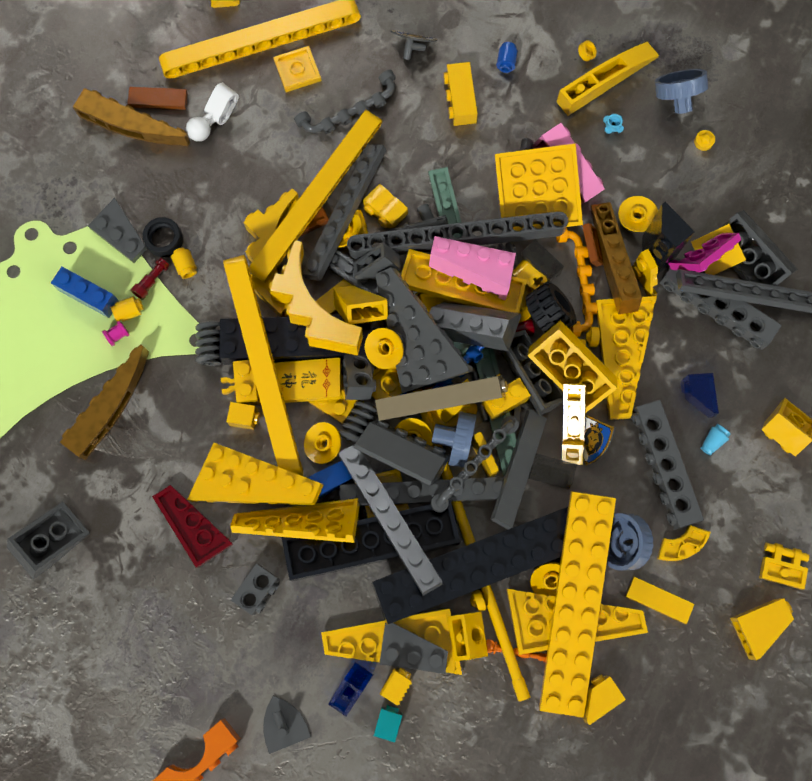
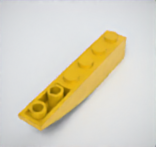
M648 42L622 52L559 91L557 104L569 116L657 59L659 55Z

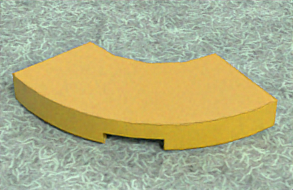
M689 525L685 533L679 538L662 539L657 559L679 561L691 557L704 547L711 532Z

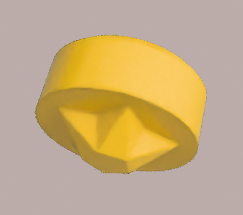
M586 40L578 47L579 55L584 61H590L596 57V47L591 41Z
M708 130L698 132L694 139L696 148L702 151L711 149L715 143L714 134Z
M590 327L589 332L586 333V340L589 347H597L599 345L600 329L598 327Z
M481 590L472 591L471 605L477 608L478 612L486 610Z

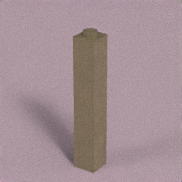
M502 375L381 398L375 400L378 418L381 421L503 398L506 396L505 392H508L506 379H502Z

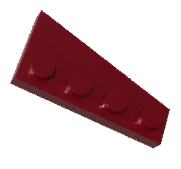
M172 485L152 496L196 568H199L234 545Z

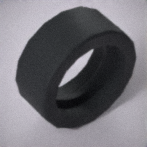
M158 217L151 220L145 226L143 241L148 250L155 256L170 257L174 254V250L181 248L183 235L178 225L172 219ZM161 228L173 230L174 239L169 245L156 247L152 243V236L157 230Z

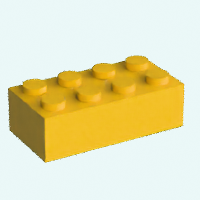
M561 320L529 347L527 356L562 391L564 383L586 384L585 413L617 389L618 378Z

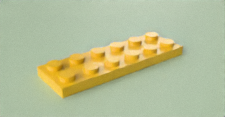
M409 249L401 277L408 283L410 290L465 305L519 313L527 282L526 279L511 277L505 301L500 299L499 295L482 291V288L472 283L469 285L464 283L461 278L451 277L429 267L430 254Z

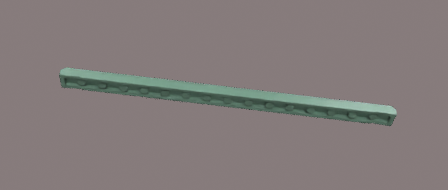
M448 167L428 171L438 216L446 215L448 224L461 223ZM459 233L452 235L454 238L462 237ZM484 347L481 351L483 358L478 363H475L479 379L495 377L499 374L494 349ZM509 412L493 421L488 416L492 434L495 430L501 428V422L505 417L510 416ZM515 433L506 434L505 440L496 446L503 477L506 474L516 444ZM495 434L497 439H502L500 434Z

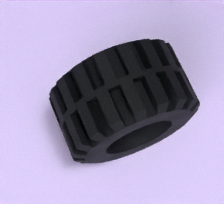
M547 281L525 297L530 315L545 333L560 320L568 328L577 323L576 314L565 294L553 283Z

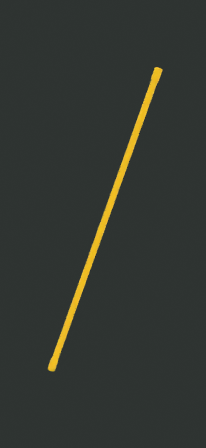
M356 210L355 214L362 221L360 234H368L362 210ZM421 388L413 392L423 391V389ZM431 412L420 413L422 420L434 433L435 423ZM433 443L432 447L438 446L443 448V446L439 444ZM448 462L442 473L443 480H451L453 478ZM462 501L451 502L465 545L476 542ZM491 585L480 588L512 678V685L518 702L529 699L531 696L525 679L521 674Z

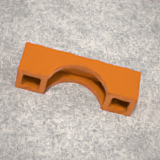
M223 718L203 735L205 752L197 766L180 768L172 764L153 781H201L204 778L201 774L207 769L210 772L221 763L219 758L226 753L229 756L239 747L236 743L241 738L227 720Z

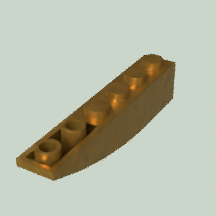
M84 88L73 106L79 117L130 138L167 145L189 146L190 144L187 133L183 129L178 127L175 129L163 120L157 121L147 113L143 112L141 114L129 105L123 106L111 97L105 98L95 90L90 91Z
M611 202L591 205L594 227L597 231L604 262L603 266L618 315L638 312L642 295Z
M140 344L131 351L128 360L117 368L116 374L103 385V390L100 394L93 397L89 403L90 406L85 412L77 416L76 423L63 433L60 443L79 458L84 460L88 458L124 411L137 386L149 351Z

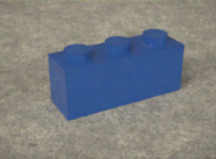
M62 266L51 281V284L58 291L107 318H110L112 315L111 306L119 302L112 293Z

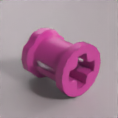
M120 320L109 330L102 331L112 347L115 345V342L124 336L128 337L130 335Z

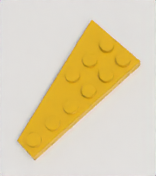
M657 296L642 297L638 312L619 315L614 299L596 300L602 363L618 378L617 389L606 397L609 420L630 419L632 416L637 384L641 374L640 370L645 355Z
M213 443L187 500L190 502L315 505L323 484L220 444Z
M357 498L316 503L315 505L235 513L230 527L232 533L354 543L360 504Z
M506 589L518 655L547 650L555 596ZM600 605L595 642L648 633L642 610Z
M450 608L412 615L393 622L447 650L446 673L462 675L460 661H454L448 616H451ZM385 621L321 632L324 654L380 663Z

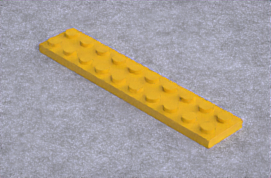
M574 491L570 493L539 704L540 711L584 718L616 498Z

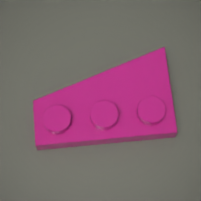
M722 233L703 243L702 249L685 253L684 259L670 261L668 263L670 269L703 272L710 264L719 260L724 253L732 250L734 245L741 241L740 234Z

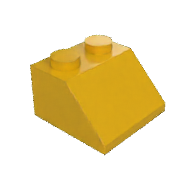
M786 398L775 408L761 429L769 439H774L785 452L791 453L795 457L812 442V419Z

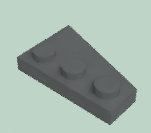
M115 198L88 225L94 233L133 263L147 250Z
M385 623L380 665L445 674L447 650L394 623L388 625Z

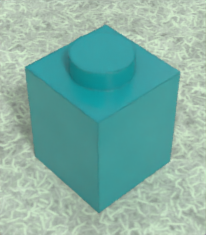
M387 705L386 708L381 707L373 736L395 743L403 713L399 712L400 708Z

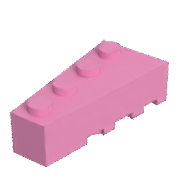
M560 123L543 134L532 147L537 149L574 144V141L570 137L568 128ZM576 143L582 205L605 188L603 187L602 180L595 175L591 163L584 158L580 146Z
M435 236L429 267L451 277L461 278L464 283L469 285L472 283L481 287L482 291L492 292L499 295L500 299L506 301L516 253Z

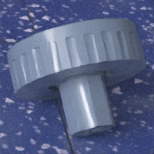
M688 69L658 77L655 80L656 97L662 100H674L675 113L683 114L692 111V96L703 93L708 89L707 71L703 69Z
M460 411L456 428L435 424L432 443L452 447L449 465L463 468L467 462L477 414Z
M616 513L613 516L606 565L615 570L639 569L646 564L652 554V531L640 516Z

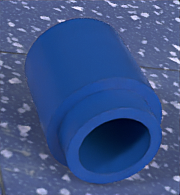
M504 42L499 48L496 66L503 73H509L515 69L518 50L514 43Z

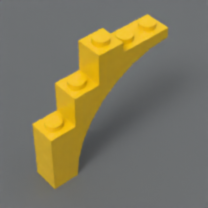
M293 188L289 192L283 193L279 201L274 205H270L264 214L256 210L246 217L244 221L246 230L257 240L252 242L245 251L251 262L298 201V193ZM277 269L266 283L251 274L255 293L279 317H287L286 310L288 304L272 301L271 294L268 292L269 282L274 279L275 273H278Z
M294 240L292 248L288 249L287 265H283L282 274L275 273L274 279L269 282L268 292L271 294L272 301L288 304L286 314L289 315L290 323L307 326L305 337L308 338L309 346L358 355L363 339L362 327L345 323L333 317L311 297L302 279L303 244L300 241Z

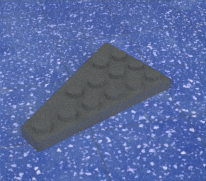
M388 268L375 274L379 295L386 298L388 303V317L385 319L387 328L399 335L404 346L403 358L396 366L402 393H409L472 372V366L467 364L461 356L462 353L454 346L453 341L446 332L439 328L434 321L435 318L432 314L428 313L427 308L418 296H415L408 288V283L402 279L397 269Z

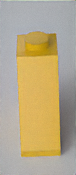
M355 286L333 288L334 308L346 323L358 324L387 319L388 303L386 298Z
M784 598L774 599L730 618L749 660L760 659L794 620L792 607Z

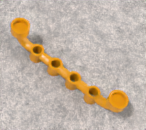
M566 227L564 234L557 236L556 240L558 243H564L569 238L575 244L574 255L578 265L577 275L580 279V295L583 300L582 312L585 315V322L581 325L580 321H577L569 329L577 337H580L582 332L588 331L592 326L593 315L597 314L598 307L596 302L591 303L590 298L595 293V287L593 283L588 284V277L592 275V267L585 263V258L589 257L587 246H583L581 237L577 233L567 230Z

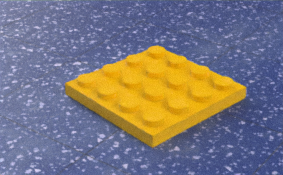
M576 143L495 154L501 218L563 212L568 217L567 227L583 225ZM560 222L553 223L555 226H562ZM539 224L533 225L536 229L542 228V226ZM519 226L513 227L515 231L522 230Z

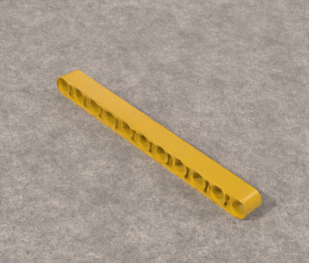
M337 0L165 52L159 56V61L164 76L170 79L356 23L360 20L361 15L355 0Z
M367 109L362 113L249 266L250 274L264 283L269 280L287 255L288 249L292 248L294 240L297 241L365 149L367 143L376 134L383 122L382 119Z
M241 255L223 260L277 465L282 469L303 476L302 464L246 257Z

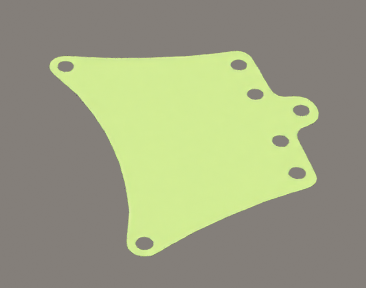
M42 221L27 222L16 230L14 235V254L9 259L0 263V438L25 415L50 398L86 379L118 368L128 360L131 351L140 344L149 351L147 360L161 356L196 354L195 350L199 347H193L189 340L193 334L198 332L195 326L199 323L175 299L158 277L155 279V284L149 289L148 295L144 300H141L144 310H141L142 315L124 322L121 320L130 335L128 337L124 336L115 342L113 347L102 333L103 330L107 331L117 324L113 313L110 318H107L58 291L51 284V281L62 266L112 293L119 301L132 296L138 299L130 289L152 271V268L142 255L135 263L131 262L94 233L88 226L63 236L54 234L49 226ZM30 228H35L38 231V237L32 241L27 240L25 232ZM74 242L77 246L76 251L73 254H66L63 251L65 243ZM16 265L20 268L18 277H8L7 269L10 266Z

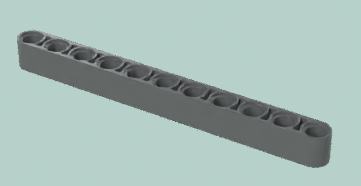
M550 212L351 236L347 241L350 256L354 259H359L375 247L372 245L376 242H384L399 255L408 254L409 249L419 252L431 251L434 241L432 238L436 235L475 245L557 237L564 234L568 224V217L563 212ZM560 222L562 226H555L553 223ZM539 224L542 226V228L536 229L533 225ZM519 226L522 230L515 231L513 227ZM500 229L502 230V232L497 234L494 233L493 230ZM480 231L482 235L475 236L473 232ZM459 233L462 237L454 238L452 235ZM414 238L422 239L419 243H415L412 240ZM395 240L402 241L400 245L392 244ZM355 245H361V246H362V247H361L360 249H358V250L352 249L353 246H355Z

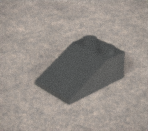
M61 502L7 539V549L34 580L87 537L89 531L65 503Z

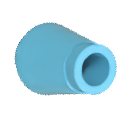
M716 424L715 427H711L700 449L711 456L712 453L729 440L730 432L721 425Z

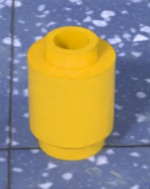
M183 247L174 250L171 259L178 275H181L182 279L196 275L197 266L190 250Z
M134 296L116 302L114 306H111L112 313L117 322L119 320L124 322L142 315L141 310H144L141 300L139 298L136 299Z

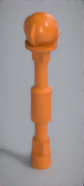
M486 640L488 653L502 652L497 641ZM517 647L513 649L516 657L534 658L546 662V653L518 655Z

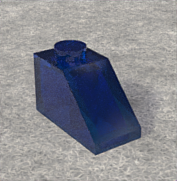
M713 373L688 374L681 382V391L685 393V399L708 418L719 414Z
M355 662L328 705L347 717L374 674Z

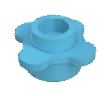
M611 114L604 117L603 122L606 125V133H621L624 130L622 116Z

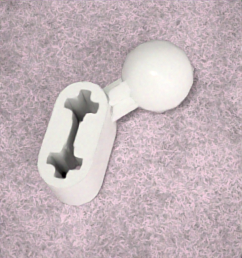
M219 83L214 88L204 109L206 115L203 117H193L187 122L186 133L190 139L204 141L210 135V126L216 122L219 125H223L229 119L239 99V95L225 83Z

